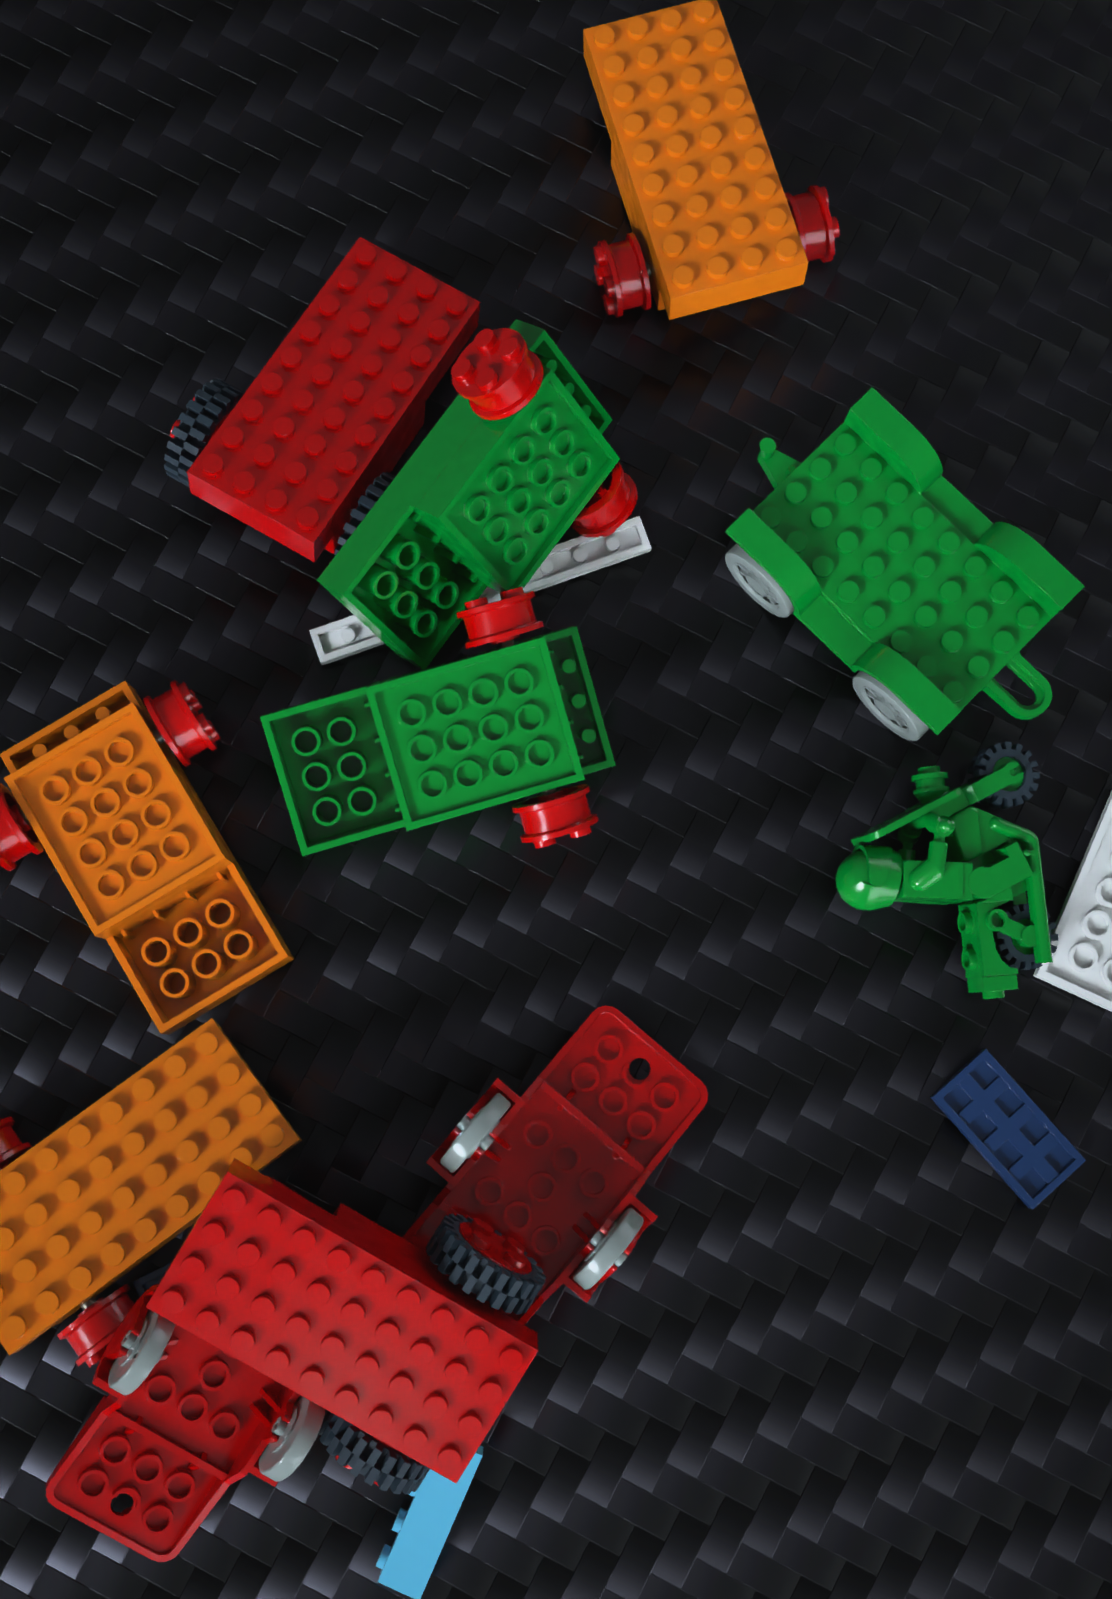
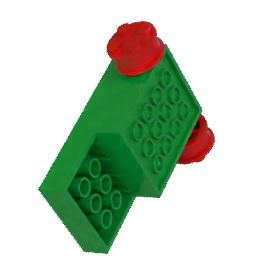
M517 319L510 328L484 329L480 331L474 340L463 350L451 369L452 383L455 390L459 393L317 579L324 588L393 652L420 669L427 668L463 620L462 618H457L456 613L466 610L465 602L478 599L487 586L498 592H504L521 586L524 588L570 526L575 532L584 537L610 536L628 519L638 500L635 482L628 474L624 473L619 463V456L602 435L611 423L612 418L545 329Z
M521 586L500 592L501 600L488 603L487 597L465 602L466 610L456 613L457 618L464 620L469 641L465 643L466 649L487 643L492 645L499 644L500 647L260 716L302 856L402 827H406L407 831L540 792L542 793L512 806L513 813H519L525 832L520 836L522 843H533L535 848L538 849L555 844V838L570 834V838H577L590 834L592 832L590 826L599 820L597 814H591L586 797V794L590 792L589 785L582 784L556 789L557 787L585 780V774L616 766L577 626L567 627L514 643L513 639L519 638L520 634L544 627L543 621L536 620L531 599L535 597L534 591L524 593Z

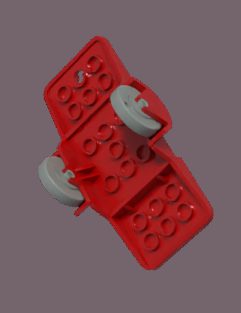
M606 1005L598 1007L584 1021L521 1097L497 1078L486 1093L464 1116L442 1145L426 1162L449 1183L402 1238L426 1252L427 1244L445 1215L454 1214L456 1216L460 1214L466 1219L468 1217L478 1218L489 1224L493 1228V1232L497 1230L502 1233L501 1237L504 1239L511 1237L520 1242L526 1248L528 1253L526 1256L533 1258L537 1262L536 1265L544 1271L542 1274L546 1276L544 1285L526 1313L515 1314L512 1311L511 1314L506 1312L504 1314L525 1325L541 1305L563 1283L587 1303L599 1284L612 1275L625 1261L643 1231L657 1219L658 1216L635 1196L653 1170L705 1107L708 1101L707 1088L698 1077L618 1009ZM637 1058L645 1059L650 1065L649 1075L642 1080L633 1078L629 1071L631 1062Z
M267 1176L268 1178L274 1180L275 1182L279 1183L280 1185H282V1186L286 1187L287 1189L293 1191L292 1189H290L289 1187H287V1186H285L284 1184L280 1183V1182L277 1181L276 1179H274V1178H272V1177H270V1176ZM155 1284L136 1301L105 1349L95 1371L92 1384L110 1394L103 1396L46 1483V1498L55 1508L156 1562H167L174 1559L180 1553L228 1487L245 1477L248 1472L274 1487L279 1481L289 1477L302 1463L315 1442L321 1429L326 1409L146 1308L158 1284ZM124 1493L130 1495L133 1499L131 1508H126L121 1513L115 1512L112 1509L111 1501L114 1497Z

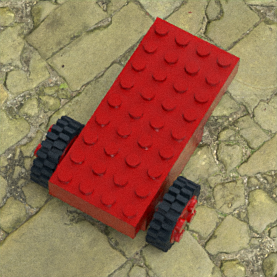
M359 237L245 393L221 379H211L210 383L206 382L203 385L202 390L198 389L194 398L190 399L186 404L187 412L185 414L181 412L171 428L170 437L173 439L168 441L167 448L170 450L165 453L164 460L167 461L164 464V469L167 470L166 474L189 487L193 495L313 562H316L324 549L336 555L396 477L390 473L423 426L427 399L478 327L481 302Z
M234 1158L156 1287L146 1308L326 1409L318 1434L321 1435V1443L328 1445L327 1452L331 1456L336 1457V1462L342 1467L351 1469L350 1473L355 1477L359 1473L365 1476L364 1482L371 1486L374 1483L380 1490L387 1492L388 1488H390L393 1494L400 1495L402 1491L406 1495L418 1489L430 1469L457 1484L538 1352L537 1332L507 1316L504 1312L510 1314L512 1311L515 1314L526 1313L544 1285L546 1276L542 1274L544 1272L542 1268L536 1265L537 1262L533 1258L526 1256L528 1254L526 1248L520 1242L511 1237L504 1239L501 1237L502 1233L497 1230L493 1232V1228L489 1224L478 1218L468 1217L466 1219L460 1214L456 1216L454 1214L445 1215L427 1244L425 1252L342 1203L339 1204L332 1215Z

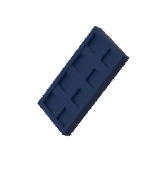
M982 1049L930 1096L935 1104L1029 1209L1033 1210L1086 1161L987 1049Z

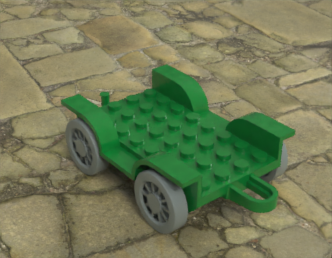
M873 387L850 408L845 421L802 463L775 450L776 443L773 439L763 438L760 441V452L757 459L775 490L753 511L748 508L726 529L725 533L736 542L725 554L726 565L739 585L764 609L778 617L784 618L793 612L854 673L859 671L852 680L854 690L863 704L880 722L897 735L910 741L919 740L929 728L938 735L981 690L1017 719H1033L1049 707L1052 700V690L1049 682L1020 655V650L1085 586L1031 536L1006 522H995L993 524L942 476L943 467L931 444ZM1005 665L1033 690L1035 701L1032 705L1025 706L1020 704L993 678Z

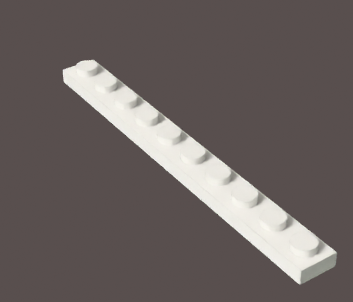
M640 516L626 520L610 536H580L557 544L523 588L524 593L535 592L650 552L651 545ZM488 586L479 597H487L488 603L501 600L500 592ZM355 615L309 630L321 665L385 644Z

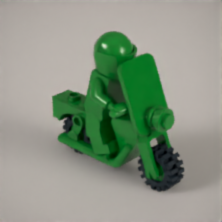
M1012 742L998 743L978 752L979 755L974 756L970 761L974 765L968 767L967 773L973 774V778L967 779L968 783L952 790L945 786V779H948V773L940 772V766L918 768V774L911 776V782L916 784V790H913V795L920 803L852 838L851 842L855 848L851 855L846 857L839 865L835 879L836 888L841 898L848 905L858 910L871 911L892 905L893 902L940 905L961 903L958 905L959 915L957 918L963 947L961 962L967 978L968 992H982L983 999L1005 998V990L1018 989V970L1039 968L1043 966L1042 963L1053 962L1052 953L1056 952L1057 946L1051 945V942L1058 941V934L1051 935V929L1057 928L1055 922H1048V918L1051 916L1047 912L1040 845L1037 835L1027 828L974 806H969L980 802L982 805L990 803L989 808L1007 809L1023 804L1024 801L1029 800L1033 796L1030 792L1037 790L1039 785L1034 783L1033 780L1040 778V772H1033L1032 770L1033 767L1038 766L1037 761L1029 762L1028 758L1032 753L1029 750L1021 752L1023 746L1020 744L1012 745ZM926 827L929 832L934 833V839L929 842L928 859L926 861H916V851L913 850V845L918 841L922 828ZM899 828L897 839L903 846L902 849L895 851L892 850L891 846L860 844L874 841ZM1008 901L1010 902V906L1006 908L994 909Z

